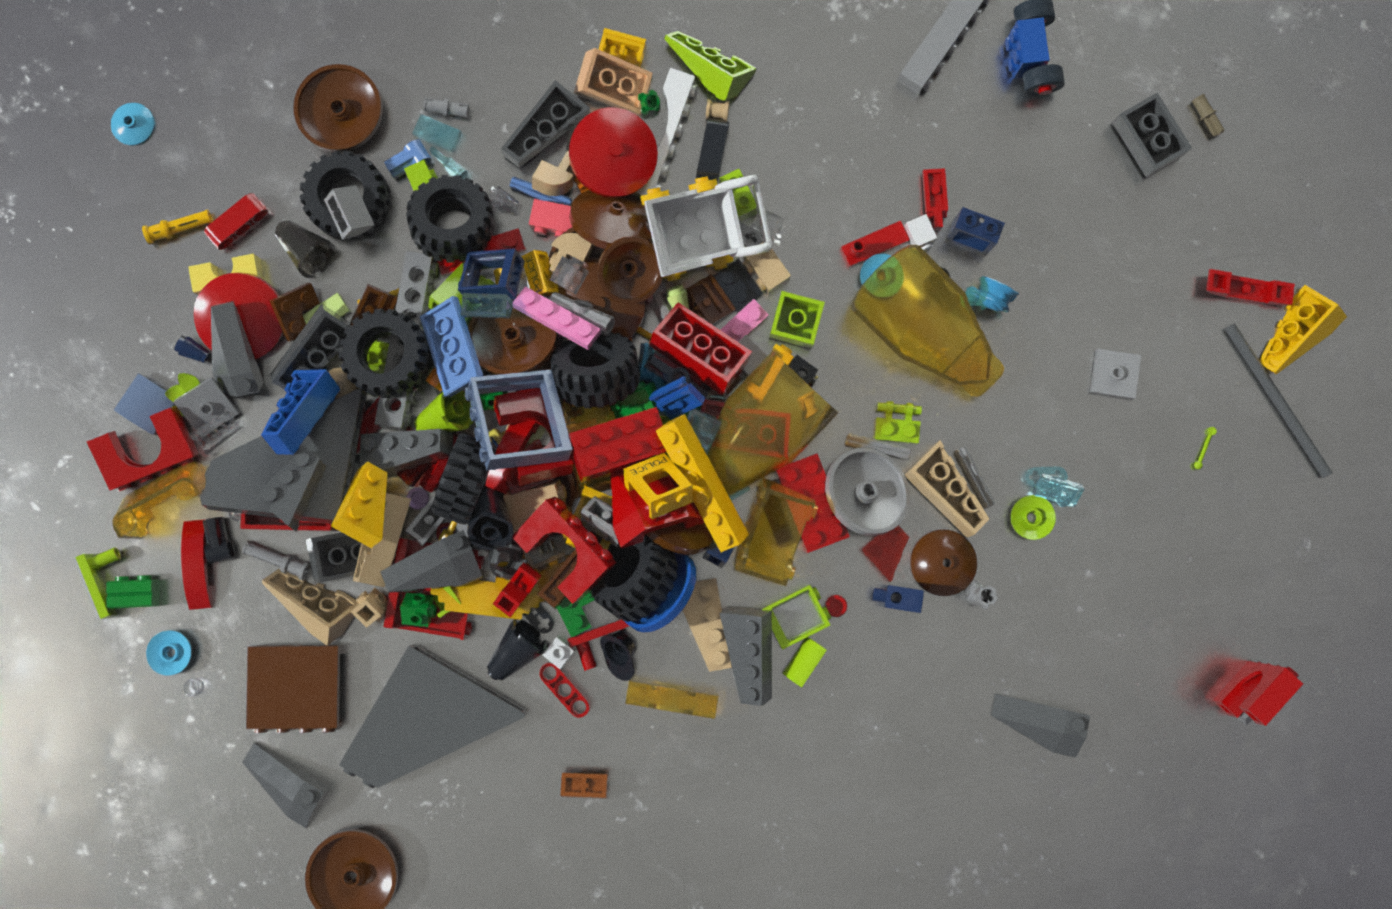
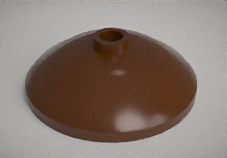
M629 236L614 241L604 250L598 262L597 276L601 288L611 299L619 303L635 304L648 299L656 292L663 279L660 275L654 245L641 237ZM629 263L630 267L624 270V265Z
M935 530L921 537L915 544L910 557V568L915 581L922 589L937 596H952L965 590L973 581L977 571V556L972 544L963 535L952 530ZM946 558L950 561L948 567L943 565V560Z

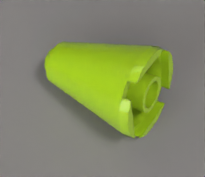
M462 390L449 398L445 397L442 391L415 418L414 425L416 430L442 429L449 432H457L469 428L474 421L470 418L471 403L466 400L465 392Z

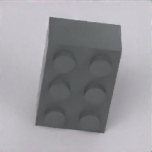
M1158 92L1122 112L1112 122L1146 177L1181 158L1192 149Z

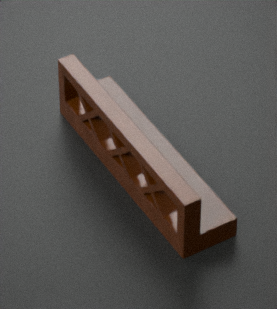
M590 531L596 536L597 542L600 544L603 538ZM576 549L538 592V596L555 610L566 598L558 589V586L576 566Z

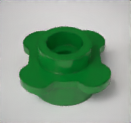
M650 90L646 94L639 93L638 100L641 103V112L643 114H648L649 111L656 112L660 109V98L655 90Z

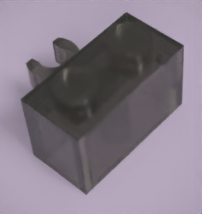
M553 532L540 546L536 547V550L529 553L523 550L529 566L534 570L537 569L538 573L551 568L549 564L556 560L559 564L565 562L570 554H572L573 549L572 546L566 544L563 534Z

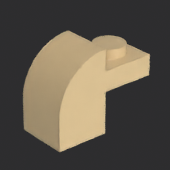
M569 151L566 152L558 167L543 160L540 162L532 176V189L548 196H560L571 190L574 172L569 160Z
M566 233L557 237L552 246L559 249L558 253H553L549 261L551 265L549 270L561 274L570 255L582 262L588 261L595 245L587 242L576 233Z

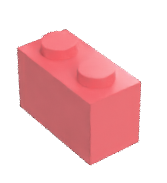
M534 199L529 220L531 230H534L533 232L539 235L551 233L555 234V237L561 236L565 231L572 228L569 219L571 206Z

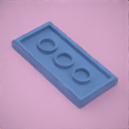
M452 296L420 316L444 396L450 398L467 388L471 377L483 376L459 299Z

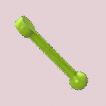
M1209 427L1206 430L1207 438L1198 461L1194 463V468L1197 470L1203 467L1202 461L1210 440L1217 433L1215 427Z

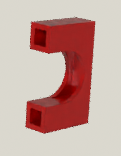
M540 388L495 396L494 410L499 426L522 421H534L543 426L550 436V442L542 449L555 448ZM570 454L567 461L513 467L518 486L571 474L575 463L572 454Z
M177 406L150 415V419L161 441L160 454L152 464H139L131 460L125 453L115 431L87 441L89 449L110 491L118 488L119 492L132 487L131 482L139 480L142 483L152 479V473L159 471L162 475L174 470L172 467L174 464L180 462L181 466H184L194 461L193 457L198 455L199 452Z
M554 496L546 499L515 532L512 538L526 553L538 549L553 532L564 534L573 542L577 551V563L574 570L558 586V589L574 604L590 592L615 566L616 561L613 559L612 554L597 542L596 536L583 527L581 520L571 514L566 508V504Z
M1247 661L1213 701L1229 716L1239 718L1245 712L1255 723L1267 726L1301 688L1303 683L1298 679V673L1288 666L1281 667L1280 665L1264 664L1259 661Z

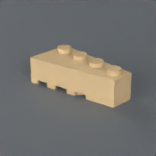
M939 440L904 475L968 538L975 535L989 520V517L976 496L971 493L966 485V480L963 476L961 477L951 456H948L943 448V443Z
M386 493L383 538L372 548L361 543L353 577L354 582L385 587L380 571L390 567L395 558L396 547L409 508L410 498Z
M716 578L696 581L692 595L683 608V613L709 672L732 668L719 614L722 609Z

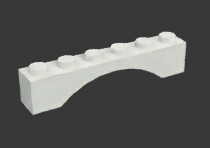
M670 68L663 86V95L668 108V124L665 135L657 148V165L652 177L640 190L631 194L641 199L640 196L647 195V190L662 188L659 183L661 178H665L669 165L666 164L668 158H672L676 149V145H674L675 138H679L682 133L683 125L681 122L683 117L687 118L691 106L688 104L690 97L694 98L698 85L695 84V76Z

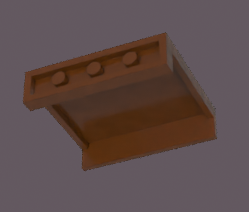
M344 645L249 646L247 651L246 729H254V733H266L268 729H276L277 733L290 732V729H299L300 733L313 732L315 728H321V732H335V728L343 726V722H339L340 654H344Z

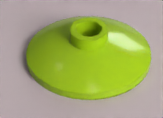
M1029 495L1019 499L1013 506L1011 524L1021 537L1030 540L1041 539L1047 536L1054 528L1056 521L1055 511L1051 503L1045 498ZM1030 513L1035 517L1033 522L1028 520Z

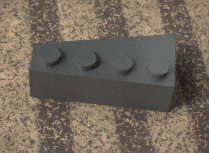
M555 80L502 146V155L520 168L590 114V107Z
M321 304L270 373L271 381L285 389L287 383H292L293 381L291 375L294 370H318L324 367L339 351H343L339 344L340 340L345 339L347 336L344 333L347 327L349 329L352 328L350 322Z
M442 429L361 434L360 468L368 461L386 471L387 476L398 474L397 472L414 469L418 465L428 464L449 457L453 449V433Z
M729 607L719 614L741 704L763 706L772 699V611Z

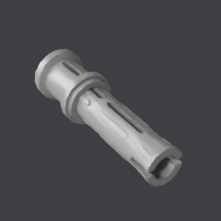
M250 540L244 544L242 549L243 554L279 567L282 573H291L298 576L299 580L302 581L306 579L311 570L309 561H300L294 558L292 554H280Z

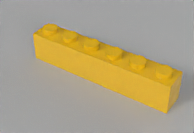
M683 414L665 423L656 430V433L671 461L692 484L693 502L720 552L740 545L749 533L686 415Z

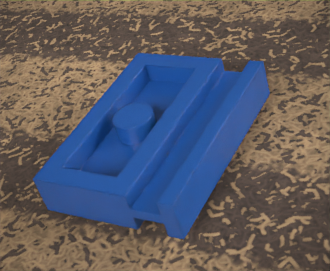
M684 376L652 392L649 400H654L656 406L670 420L703 405L705 397L691 383L688 384L685 381L686 378Z

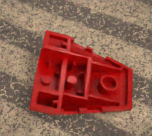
M624 469L611 473L613 530L621 549L643 542L645 533L681 522L684 523L685 528L705 523L694 502L651 519L649 517V506L635 489L628 491L625 487ZM670 475L647 484L657 495L679 487Z

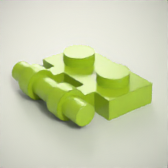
M886 401V403L877 402V411L885 412L884 418H875L874 439L918 444L921 421H912V415H921L922 406H914L913 403H906V405L894 404L893 401ZM893 412L905 413L904 420L892 419Z

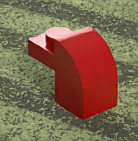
M523 562L509 583L497 596L493 605L511 618L532 592L542 575Z

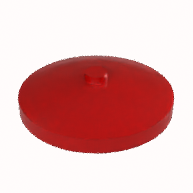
M608 107L591 112L579 122L570 139L569 160L575 176L587 189L603 197L621 198L637 192L650 180L657 165L658 150L651 129L639 116L625 109Z
M234 272L216 277L203 287L196 299L194 323L197 333L203 343L212 351L211 306L234 301L255 359L260 358L270 352L283 335L282 328L269 301L279 295L268 282L249 273Z

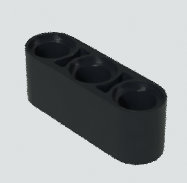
M713 118L707 119L696 179L708 176L709 180L716 179L718 182L730 122Z

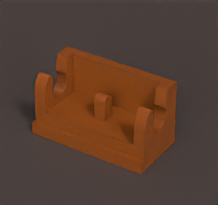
M562 773L560 796L565 798L607 799V774Z

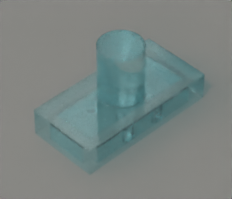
M422 114L412 132L414 137L452 153L462 134L460 130Z
M1042 473L1032 492L1036 497L1057 502L1060 507L1068 505L1075 507L1084 491V487L1082 484Z

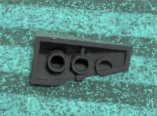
M234 301L211 306L212 374L215 381L226 395L239 397L259 392L264 381Z
M464 530L442 538L380 571L389 593L416 591L417 589L425 588L439 589L440 587L447 586L461 587L483 578Z
M995 694L991 712L992 717L1049 751L1075 758L1086 739L1090 715L1082 712Z
M256 742L253 743L242 761L283 813L299 825L308 828L331 788Z

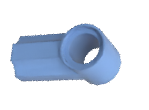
M416 139L406 144L403 151L384 161L392 177L397 179L406 173L404 168L422 160H425L428 164L431 161V157L421 140Z

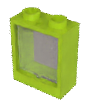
M808 584L761 608V610L772 611V631L782 650L830 626L828 620L832 618L827 608L821 607L818 601L821 599V596L816 587L812 588Z

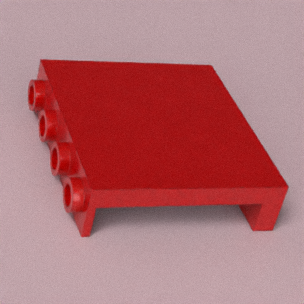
M399 538L395 563L433 543L426 542L421 546L415 540ZM472 550L479 569H482L484 565V556H481L482 551ZM431 588L389 593L383 627L460 638V640H465L467 636H471L473 623L470 622L471 614L452 611L446 616L439 618L437 614L441 610L438 606L436 617L432 618L429 627L402 624L400 606L406 593L432 595L430 593Z

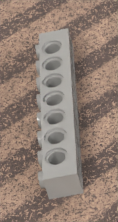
M406 251L396 311L408 317L417 316L415 323L423 330L420 316L431 310L428 307L429 296L435 290V285L432 282L434 275L436 276L438 273V262L434 260L433 255L427 257L423 253ZM424 273L425 276L422 281H415V277L418 274ZM414 295H421L417 303H411ZM391 335L384 373L397 367L404 354L403 341L396 335ZM404 391L402 396L397 398L394 396H390L389 399L379 397L375 424L383 428L406 431V427L411 423L412 414L409 410L410 405L415 401V391L410 393ZM396 401H401L400 409L392 411V404Z

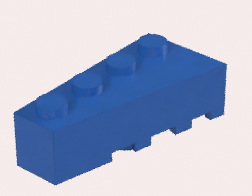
M326 369L293 371L291 375L293 381L292 383H287L284 389L286 391L285 397L279 399L276 404L279 408L278 411L271 414L261 434L276 454L293 455L298 451L301 443L311 433L316 422L323 416L330 403L335 400L340 387Z

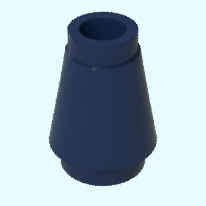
M182 335L174 347V351L178 352L179 356L201 361L202 363L208 360L211 353L190 336L185 337Z

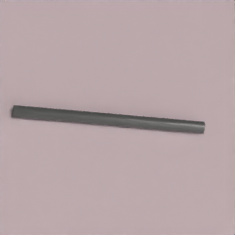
M1233 323L1225 328L1321 477L1324 478L1332 474L1333 472L1236 324Z

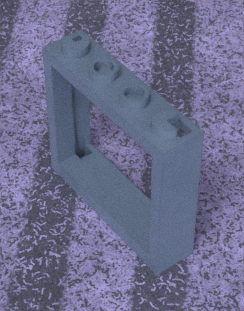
M552 370L470 378L468 388H465L466 400L471 403L470 418L476 424L474 431L475 439L477 442L480 441L479 455L481 462H485L486 471L567 461L569 459L572 446ZM540 388L555 448L494 455L479 394Z

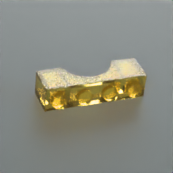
M630 679L625 704L715 719L719 695L717 693L678 689L652 682Z

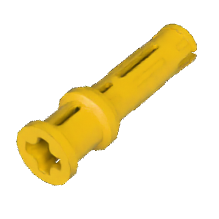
M207 209L169 222L168 220H161L159 224L149 227L144 225L142 226V232L147 243L152 245L154 241L164 238L171 239L176 233L212 223L213 219L210 211ZM196 219L198 220V221H195V222H192V223H188V224H185V225H181V224H183V223L190 222V221H193V220H196Z

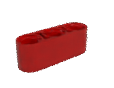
M249 193L205 228L204 233L218 250H223L261 221L268 214V209L254 193Z
M551 662L544 664L539 672L541 680L574 717L581 718L586 716L591 709L589 698L563 668L559 669ZM547 667L555 668V678H548L546 676L545 669ZM565 683L571 687L569 695H563L560 692L561 684ZM576 701H583L586 704L584 712H578L575 709L574 704Z

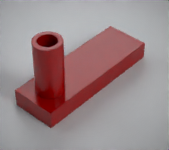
M900 220L843 245L840 249L850 268L866 261L873 255L885 253L909 242L910 239Z
M620 619L567 639L570 647L576 646L584 671L597 667L588 641L629 627L625 621Z

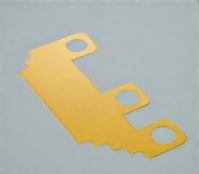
M500 562L498 566H506L508 562ZM497 576L495 582L476 580L461 587L451 586L461 604L443 589L444 587L439 589L431 588L430 591L432 595H438L439 602L445 603V611L517 620L522 619L523 613L529 614L530 608H538L539 602H544L538 596V592L541 589L536 583L532 592L510 618L493 605L497 596L510 581Z

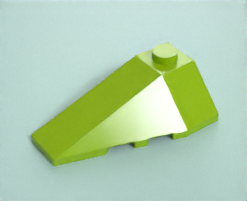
M676 31L665 35L664 39L702 84L720 100L726 101L736 97L756 72L757 68L734 55L732 58H728L720 54L721 50L716 47L714 49L703 47L702 41L682 32Z

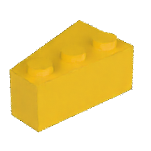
M368 461L359 468L331 527L370 548L379 543L383 538L387 472Z

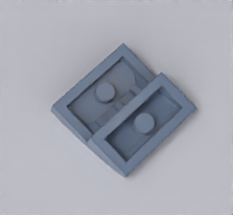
M138 373L114 411L153 435L156 429L150 419V415L168 409L174 403L165 395L167 390Z

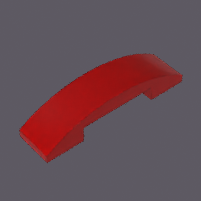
M1209 269L1206 291L1234 300L1291 306L1295 284L1277 280L1263 281L1232 275V272Z
M534 421L510 424L497 447L495 455L523 452L531 433L536 434L540 424ZM513 467L489 470L485 486L506 494L515 477Z
M203 520L184 521L182 528L181 566L184 591L189 610L213 608L212 586H208L207 558L205 555L207 541Z

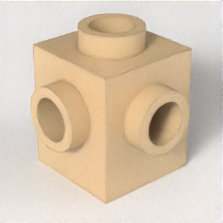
M373 588L369 593L364 591L356 598L358 603L351 613L366 628L374 621L379 622L385 617L388 600L376 588Z

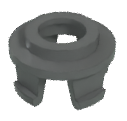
M509 542L502 548L501 545L494 547V550L489 551L487 557V565L491 573L504 579H512V576L523 562L527 564V560L522 557L521 547L513 542ZM501 551H506L510 557L509 562L506 566L500 567L497 564L500 561Z

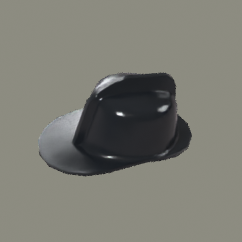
M625 629L613 635L601 637L600 645L608 669L616 678L629 681L635 673L632 660L636 652L635 642L628 636Z

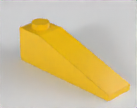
M1306 285L1293 297L1292 305L1286 307L1287 312L1283 320L1279 321L1277 325L1278 330L1274 338L1269 340L1259 360L1265 368L1276 375L1331 335L1347 318L1337 303Z

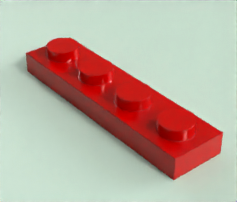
M517 228L492 236L491 240L487 242L486 248L482 251L516 249L520 253L526 251L520 230ZM442 259L441 262H437L441 275L447 276L452 274L465 261L460 262V259L454 260V263H447L445 259Z

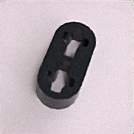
M539 602L538 608H534L537 614H534L531 610L529 614L523 613L524 617L539 633H548L555 626L553 616L541 602ZM540 615L543 619L548 618L550 620L548 629L546 627L540 628L541 621L537 616Z

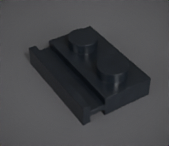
M739 258L713 275L736 308L735 311L737 313L753 299L756 300L763 296V292Z

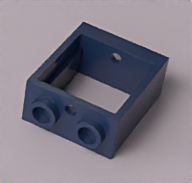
M962 207L952 221L946 241L987 255L998 243L1005 222ZM980 218L984 219L983 223L979 221Z
M516 249L468 252L463 265L461 280L458 283V291L468 302L516 299L525 261ZM502 268L497 285L478 286L482 269Z

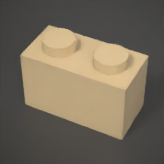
M773 249L765 253L745 256L743 258L745 261L743 262L744 267L749 274L753 272L757 278L755 282L762 292L765 290L767 294H770L790 280V273Z

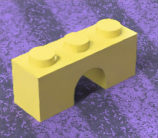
M248 254L232 258L233 269L231 273H249L264 280L261 259L258 256ZM210 262L188 267L192 291L199 295L207 283L219 277L218 267Z

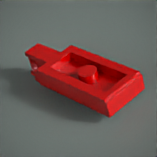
M945 168L924 169L922 171L925 214H927L928 219H931L933 230L939 231L943 228V218H947L948 212Z

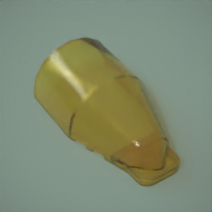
M908 245L889 257L869 276L856 293L851 304L852 311L901 359L961 386L968 394L974 397L983 395L1004 372V366L993 354L985 334L979 326L977 317L967 300L966 293L919 245Z
M772 350L726 399L704 447V451L728 496L793 462L839 412L814 391Z

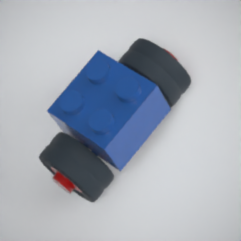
M1028 0L1020 3L1014 8L1015 25L1005 40L1006 50L1010 53L1008 68L1013 74V79L1023 78L1026 94L1047 95L1060 90L1065 85L1062 66L1056 64L1047 65L1050 58L1045 27L1055 21L1054 4L1052 0Z

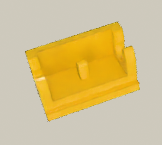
M607 28L603 30L599 50L640 68L647 49L646 39Z

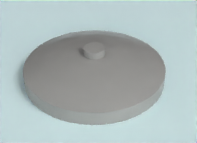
M856 448L841 455L829 468L825 482L827 501L836 518L848 529L866 536H877L891 531L904 520L910 505V489L903 471L888 455L872 448Z

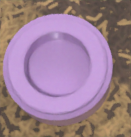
M415 487L407 493L406 498L411 499L409 506L413 509H423L430 501L428 491L423 488Z

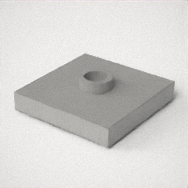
M1096 349L1090 393L1136 399L1141 355Z
M213 377L208 378L173 402L201 437L239 414L237 407Z

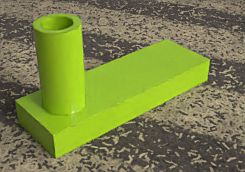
M114 547L95 556L93 554H82L75 557L100 619H110L117 616L118 613L115 608H107L106 584L99 568L120 560L121 554L119 550Z

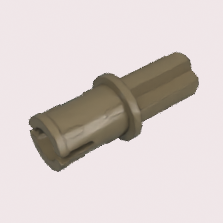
M1205 94L1193 99L1191 102L1201 117L1200 121L1204 120L1211 134L1215 137L1223 133L1224 127L1215 114L1217 111L1216 109L1213 110Z

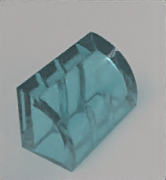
M462 293L461 316L468 318L508 319L512 313L513 301L508 294Z
M694 408L690 410L687 419L707 454L721 425V421L712 415Z

